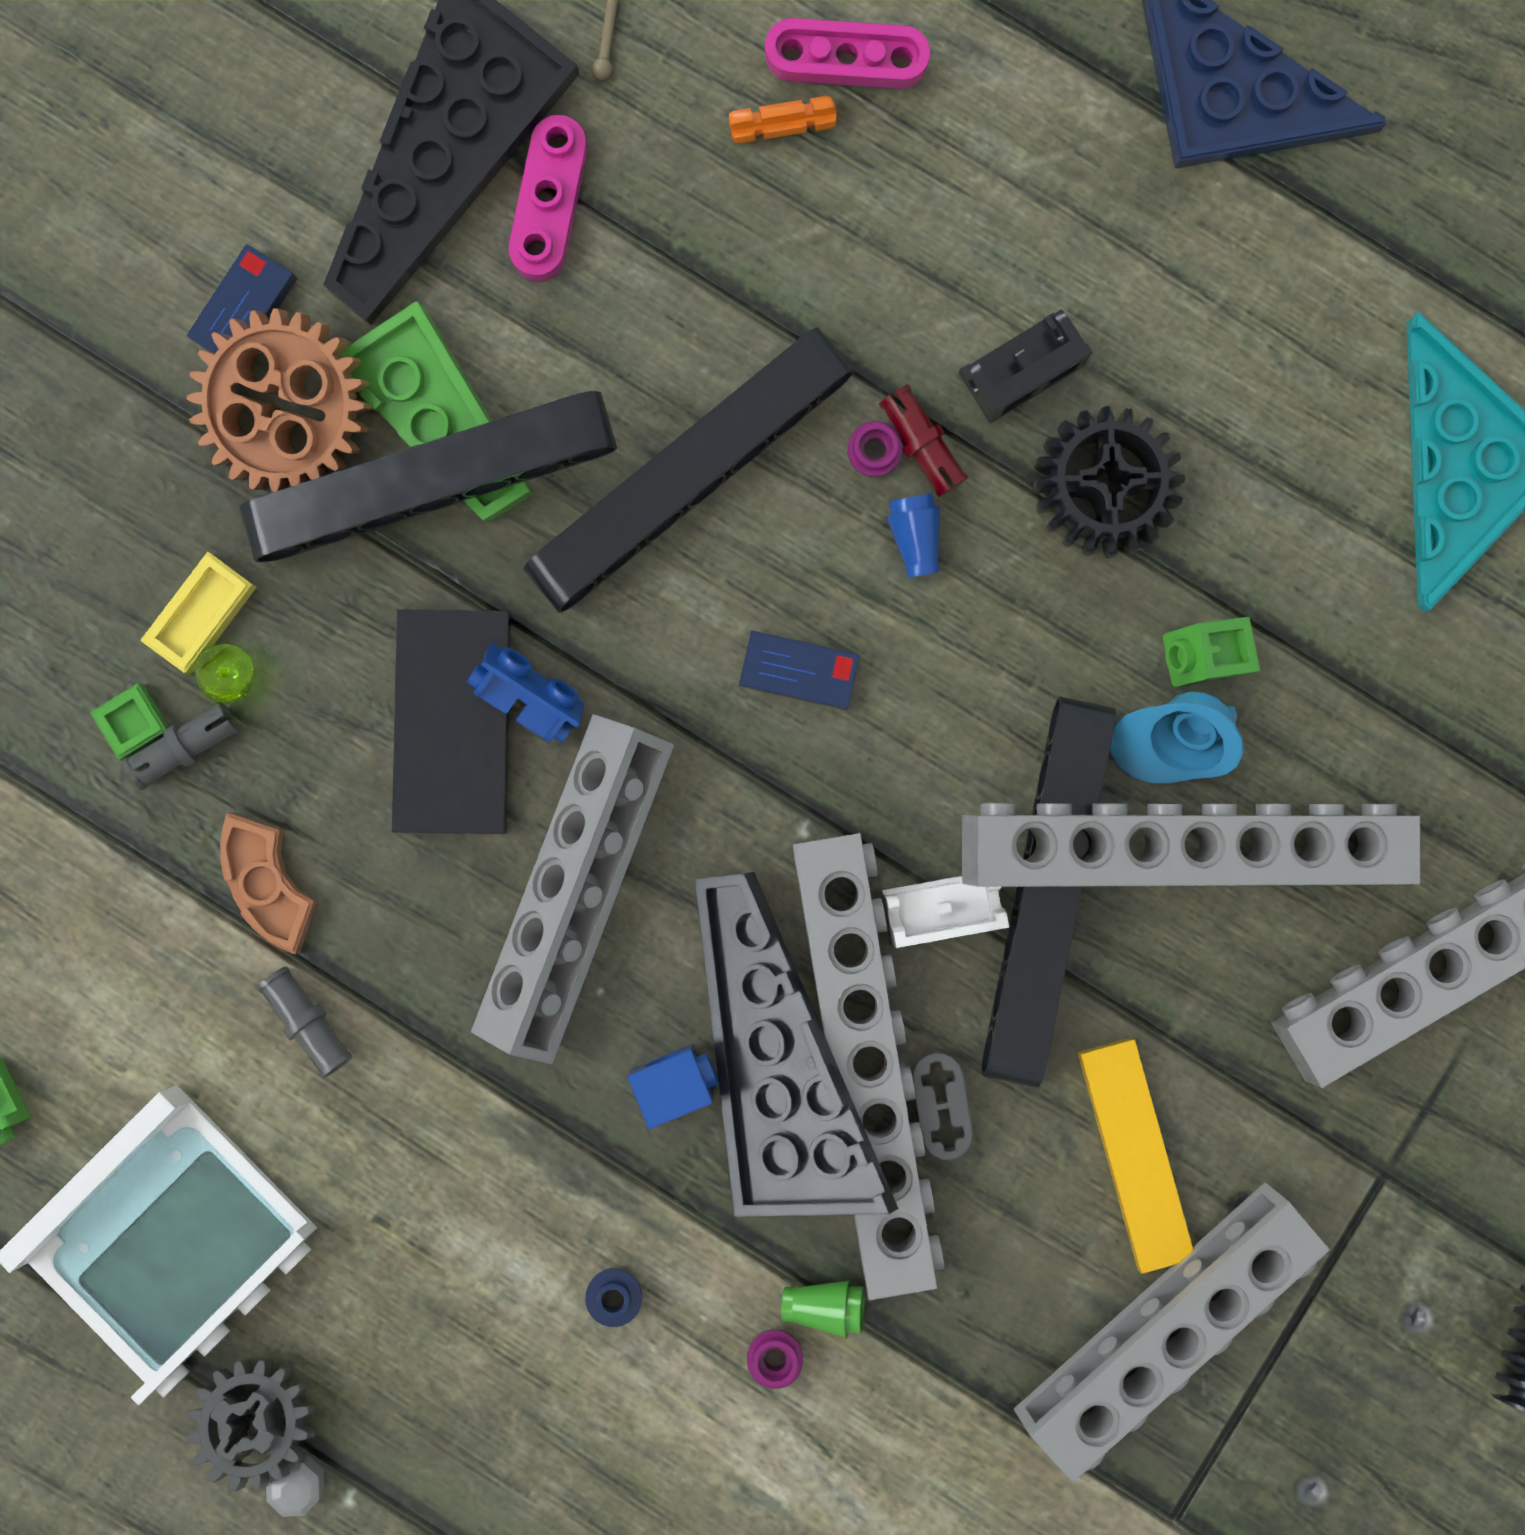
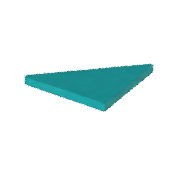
M1417 312L1406 323L1417 606L1422 612H1427L1441 600L1525 510V410L1420 312Z

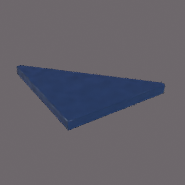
M1142 0L1175 169L1378 133L1386 126V120L1383 115L1377 111L1372 114L1347 97L1346 94L1348 92L1313 68L1308 71L1283 54L1284 48L1251 26L1247 25L1245 28L1219 11L1220 5L1214 1Z

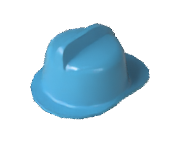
M1191 691L1177 695L1168 704L1142 708L1126 714L1114 726L1110 750L1118 766L1133 778L1151 784H1169L1226 775L1239 765L1244 753L1243 738L1235 725L1237 720L1235 707L1226 706L1217 697L1205 692Z

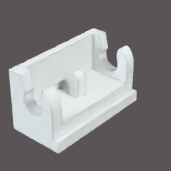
M962 876L882 890L892 945L900 948L1009 928L1007 912L1002 908L999 898L1001 887L962 884Z

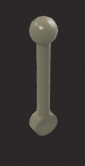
M607 0L599 57L593 62L591 67L592 74L599 80H607L613 72V66L609 61L618 0Z

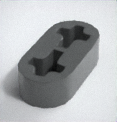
M931 1050L921 1054L914 1061L911 1068L916 1097L914 1102L917 1120L920 1123L926 1149L933 1156L941 1160H954L969 1150L973 1138L964 1077L960 1065L949 1054ZM939 1062L943 1070L952 1072V1078L943 1081L944 1100L936 1101L935 1092L930 1083L921 1082V1076L930 1073V1063ZM947 1109L948 1119L953 1127H961V1134L953 1136V1145L950 1147H944L940 1139H931V1132L937 1131L940 1128L938 1110Z

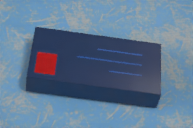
M246 244L186 336L205 350L216 353L219 349L211 336L213 332L233 337L229 320L232 318L243 320L250 327V311L253 310L264 312L270 322L273 308H279L296 282L297 277L288 269Z
M751 630L739 686L847 710L860 655Z

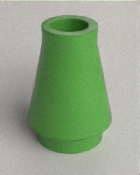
M851 1280L803 1287H784L781 1303L782 1322L800 1324L845 1339L848 1338L849 1333L862 1334L865 1314L864 1287L851 1286Z

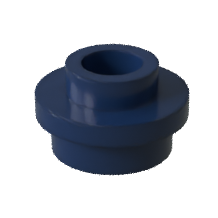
M608 1268L599 1272L592 1278L586 1290L585 1302L587 1310L595 1321L604 1326L619 1327L629 1323L636 1317L642 1304V1289L638 1280L630 1272L620 1268ZM608 1290H617L623 1295L624 1303L617 1308L609 1307L603 1300V1294Z

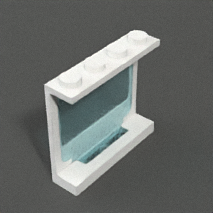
M176 1085L159 1092L0 1250V1264L11 1273L28 1263L142 1379L144 1384L131 1396V1399L139 1406L155 1391L164 1398L190 1372L183 1363L196 1350L205 1357L230 1332L223 1323L237 1309L246 1316L271 1291L264 1281L277 1268L285 1275L288 1274L312 1250L304 1241L317 1229V1226Z

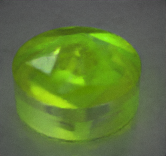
M230 644L214 645L203 651L196 661L195 674L197 686L211 700L217 702L239 700L250 691L253 685L254 672L252 660L243 649Z

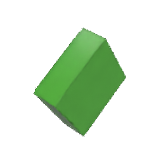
M139 683L90 712L118 760H123L127 756L130 757L163 738V730L169 727L146 687Z

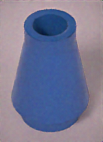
M933 493L889 501L891 515L886 516V519L903 559L907 577L940 572L938 563L940 506L935 507Z

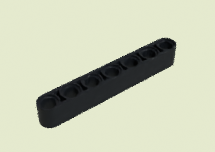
M819 327L810 330L539 550L526 563L523 571L558 613L573 607L834 394L849 380L854 373V369Z
M588 391L252 499L241 504L239 509L254 561L262 563L271 562L606 456L617 450V445L602 393L600 391Z
M1061 696L1057 698L1052 712L1031 815H1037V804H1072V815H1092V804H1099L1115 726L1116 710L1114 707ZM1029 829L1023 854L1024 860L1028 859L1036 848V839ZM1084 829L1076 834L1073 841V849L1079 859H1083L1089 853L1091 846L1090 836ZM1082 886L1016 888L982 1057V1076L1036 1088L1040 1087L1047 1065Z

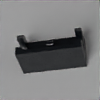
M1061 309L1056 313L1053 312L1041 322L975 362L964 366L959 370V375L991 424L1083 368L1093 352L1088 344H1085L1069 317Z

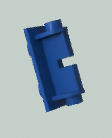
M491 642L481 665L478 664L466 683L475 688L473 691L474 695L505 714L508 713L517 699L524 702L526 705L518 714L516 721L544 738L547 742L555 739L562 743L569 735L572 727L575 726L577 728L580 724L585 703L579 700L578 693L564 681L556 678L549 680L533 670L530 661L512 648L505 647L501 649Z

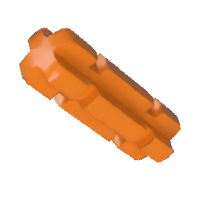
M828 95L810 98L809 104L802 103V100L760 106L758 107L759 112L752 113L751 109L748 108L735 110L729 114L731 138L737 144L756 141L755 136L760 135L766 140L807 133V128L809 127L815 128V131L833 129L837 123L835 102Z

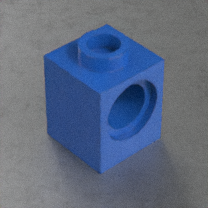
M693 1044L631 1069L627 1075L649 1130L712 1104L714 1094L711 1088L719 1085L718 1077L708 1054L705 1053L698 1056Z

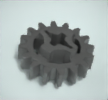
M249 1359L237 1361L234 1363V1375L227 1368L217 1370L213 1373L214 1382L217 1387L205 1386L197 1390L196 1394L205 1404L203 1408L191 1410L187 1413V1418L199 1423V1429L186 1436V1443L201 1444L202 1451L195 1457L193 1462L195 1466L207 1462L213 1464L214 1467L210 1472L209 1481L214 1483L230 1475L229 1488L231 1491H237L244 1488L249 1479L255 1491L268 1486L269 1474L276 1481L290 1475L286 1460L293 1463L304 1460L306 1453L298 1445L299 1440L314 1437L315 1430L303 1425V1417L314 1413L316 1408L315 1405H301L299 1398L309 1388L306 1383L292 1387L288 1384L292 1376V1368L289 1366L283 1367L272 1374V1359L258 1360L254 1371ZM245 1384L260 1385L258 1391L252 1392L248 1400L242 1395L235 1396L232 1393ZM281 1406H283L285 1412L286 1426L283 1424ZM255 1412L256 1416L252 1425L258 1430V1433L248 1436L247 1431L250 1427V1422L244 1417L246 1414ZM217 1423L219 1426L220 1439L218 1435ZM253 1449H256L261 1454L268 1453L271 1455L270 1458L258 1464L242 1462L245 1457L250 1456Z

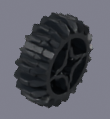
M1103 406L1100 409L1097 422L1088 410L1081 411L1078 414L1077 427L1067 420L1063 421L1057 428L1061 439L1049 436L1043 444L1044 450L1050 456L1038 457L1034 463V468L1047 476L1035 479L1032 483V491L1049 494L1048 497L1038 502L1036 510L1038 513H1046L1053 510L1056 515L1046 525L1047 530L1052 533L1057 531L1063 524L1069 530L1063 539V545L1070 547L1081 537L1085 539L1082 550L1086 556H1091L1095 552L1099 542H1102L1103 553L1108 559L1114 558L1118 554L1119 542L1129 555L1136 553L1140 549L1139 538L1148 544H1152L1159 538L1156 526L1168 528L1174 521L1173 516L1167 509L1177 508L1183 501V497L1177 492L1170 490V488L1183 484L1185 482V475L1180 472L1169 471L1170 467L1180 461L1181 453L1172 451L1164 454L1161 448L1170 440L1169 433H1161L1156 439L1147 433L1153 427V418L1147 417L1138 427L1132 425L1134 418L1132 408H1126L1121 413L1118 421H1114L1113 411L1110 406ZM1097 442L1098 452L1093 456V468L1079 470L1076 475H1065L1070 455L1082 446ZM1120 446L1131 451L1144 467H1134L1128 464L1122 457ZM1104 472L1108 473L1109 481L1118 482L1119 486L1112 493H1108L1107 484L1097 482ZM1140 490H1149L1148 501L1141 516L1133 521L1119 524L1118 514L1123 510L1124 496L1136 495ZM1069 493L1071 497L1088 500L1095 509L1096 520L1101 521V523L1084 515L1075 506Z

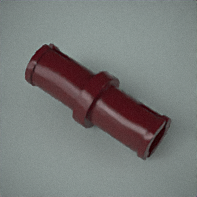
M906 384L895 391L905 406L906 413L901 412L891 395L884 398L878 405L884 410L906 444L902 448L907 458L912 456L915 458L939 498L951 491V488L940 473V469L944 468L956 487L969 477L962 471L941 438L945 432L940 424L935 426L932 424L912 393L910 385Z

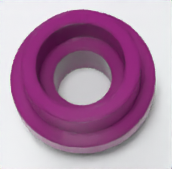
M870 421L857 427L851 434L847 454L851 465L856 471L864 476L877 478L891 473L898 466L903 453V444L900 435L892 426L880 421ZM870 442H878L884 447L885 455L880 459H871L865 454L864 447Z
M779 1329L764 1331L753 1339L748 1348V1370L753 1379L764 1387L771 1389L786 1387L792 1384L801 1373L803 1367L802 1348L797 1339L786 1331ZM771 1349H779L784 1352L786 1358L781 1365L771 1366L765 1361V1354Z

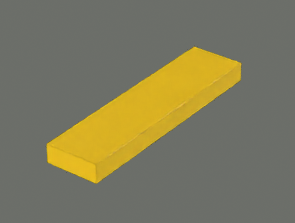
M1130 1037L1077 1052L1137 1270L1144 1274L1179 1264L1193 1251V1246L1135 1039Z

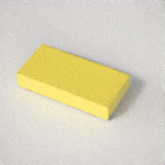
M207 552L140 641L183 673L191 675L257 587L219 558Z

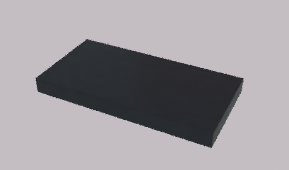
M397 609L392 832L507 834L509 711L505 714L474 695L473 691L475 688L466 683L475 667L478 664L481 665L491 642L501 649L505 647L510 648L511 613L509 611Z

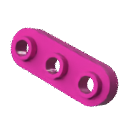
M788 18L773 25L765 39V61L769 70L776 77L792 82L905 89L916 85L922 80L926 74L930 59V47L925 36L917 29L903 25ZM788 49H796L802 56L797 60L790 61L784 58L782 54ZM847 52L851 53L856 60L851 64H843L837 59V56ZM897 56H903L909 60L910 65L905 68H898L891 60Z
M565 115L546 117L533 130L509 241V255L514 268L523 278L533 282L551 280L560 273L565 264L588 154V146L582 127L577 121ZM554 136H565L568 141L561 148H553L549 145V142ZM545 188H552L557 191L555 198L548 202L539 200L538 194ZM541 241L546 244L545 250L539 255H530L527 253V247L530 243Z

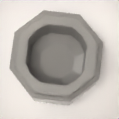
M306 1455L304 1460L297 1463L286 1460L290 1475L286 1478L276 1481L269 1475V1483L266 1487L267 1503L282 1517L305 1516L325 1492L324 1469L309 1455Z

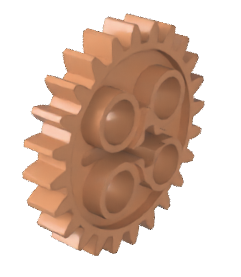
M276 308L272 310L270 322L264 312L250 311V327L243 320L230 319L229 323L233 337L213 332L211 336L219 350L216 353L199 350L198 355L208 365L206 372L192 371L189 375L192 379L202 384V392L187 395V400L201 404L203 411L190 418V424L206 425L208 432L198 441L199 446H217L219 448L214 454L211 463L224 466L233 462L229 473L231 480H243L249 475L250 489L263 490L269 482L272 493L288 488L289 482L291 487L309 481L308 476L311 480L328 475L326 466L334 471L347 469L339 454L341 452L358 454L360 452L359 447L350 437L352 432L368 433L369 428L357 421L356 416L358 412L372 409L371 404L357 400L356 395L357 392L369 386V381L354 379L351 376V373L362 363L360 358L341 357L348 341L336 337L327 342L331 326L317 322L310 329L309 315L296 312L290 322L287 311ZM263 352L269 362V371L266 377L258 381L254 376L252 366L255 357ZM316 369L322 379V388L316 397L310 398L305 391L304 381L307 374L311 370ZM239 383L259 392L278 394L283 400L322 410L325 413V419L318 421L299 412L283 411L275 404L239 395L235 392L234 387ZM246 406L250 408L255 418L254 427L247 435L241 431L238 424L239 415ZM298 423L305 428L307 433L306 446L299 453L295 451L290 442V433Z

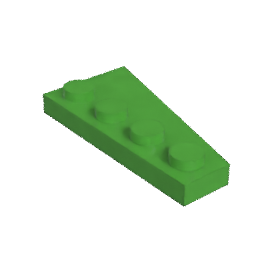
M415 301L346 347L341 354L342 358H360L362 363L351 373V376L354 379L369 381V386L359 391L358 394L398 432L397 434L410 447H415L492 421L425 306L418 301ZM525 481L464 502L483 521L490 523L534 495L535 492L529 482Z

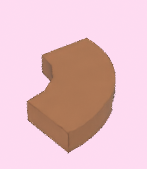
M226 812L220 841L221 866L224 880L228 882L233 898L241 910L240 914L267 941L292 954H300L318 900L300 891L286 872L281 853L284 830Z

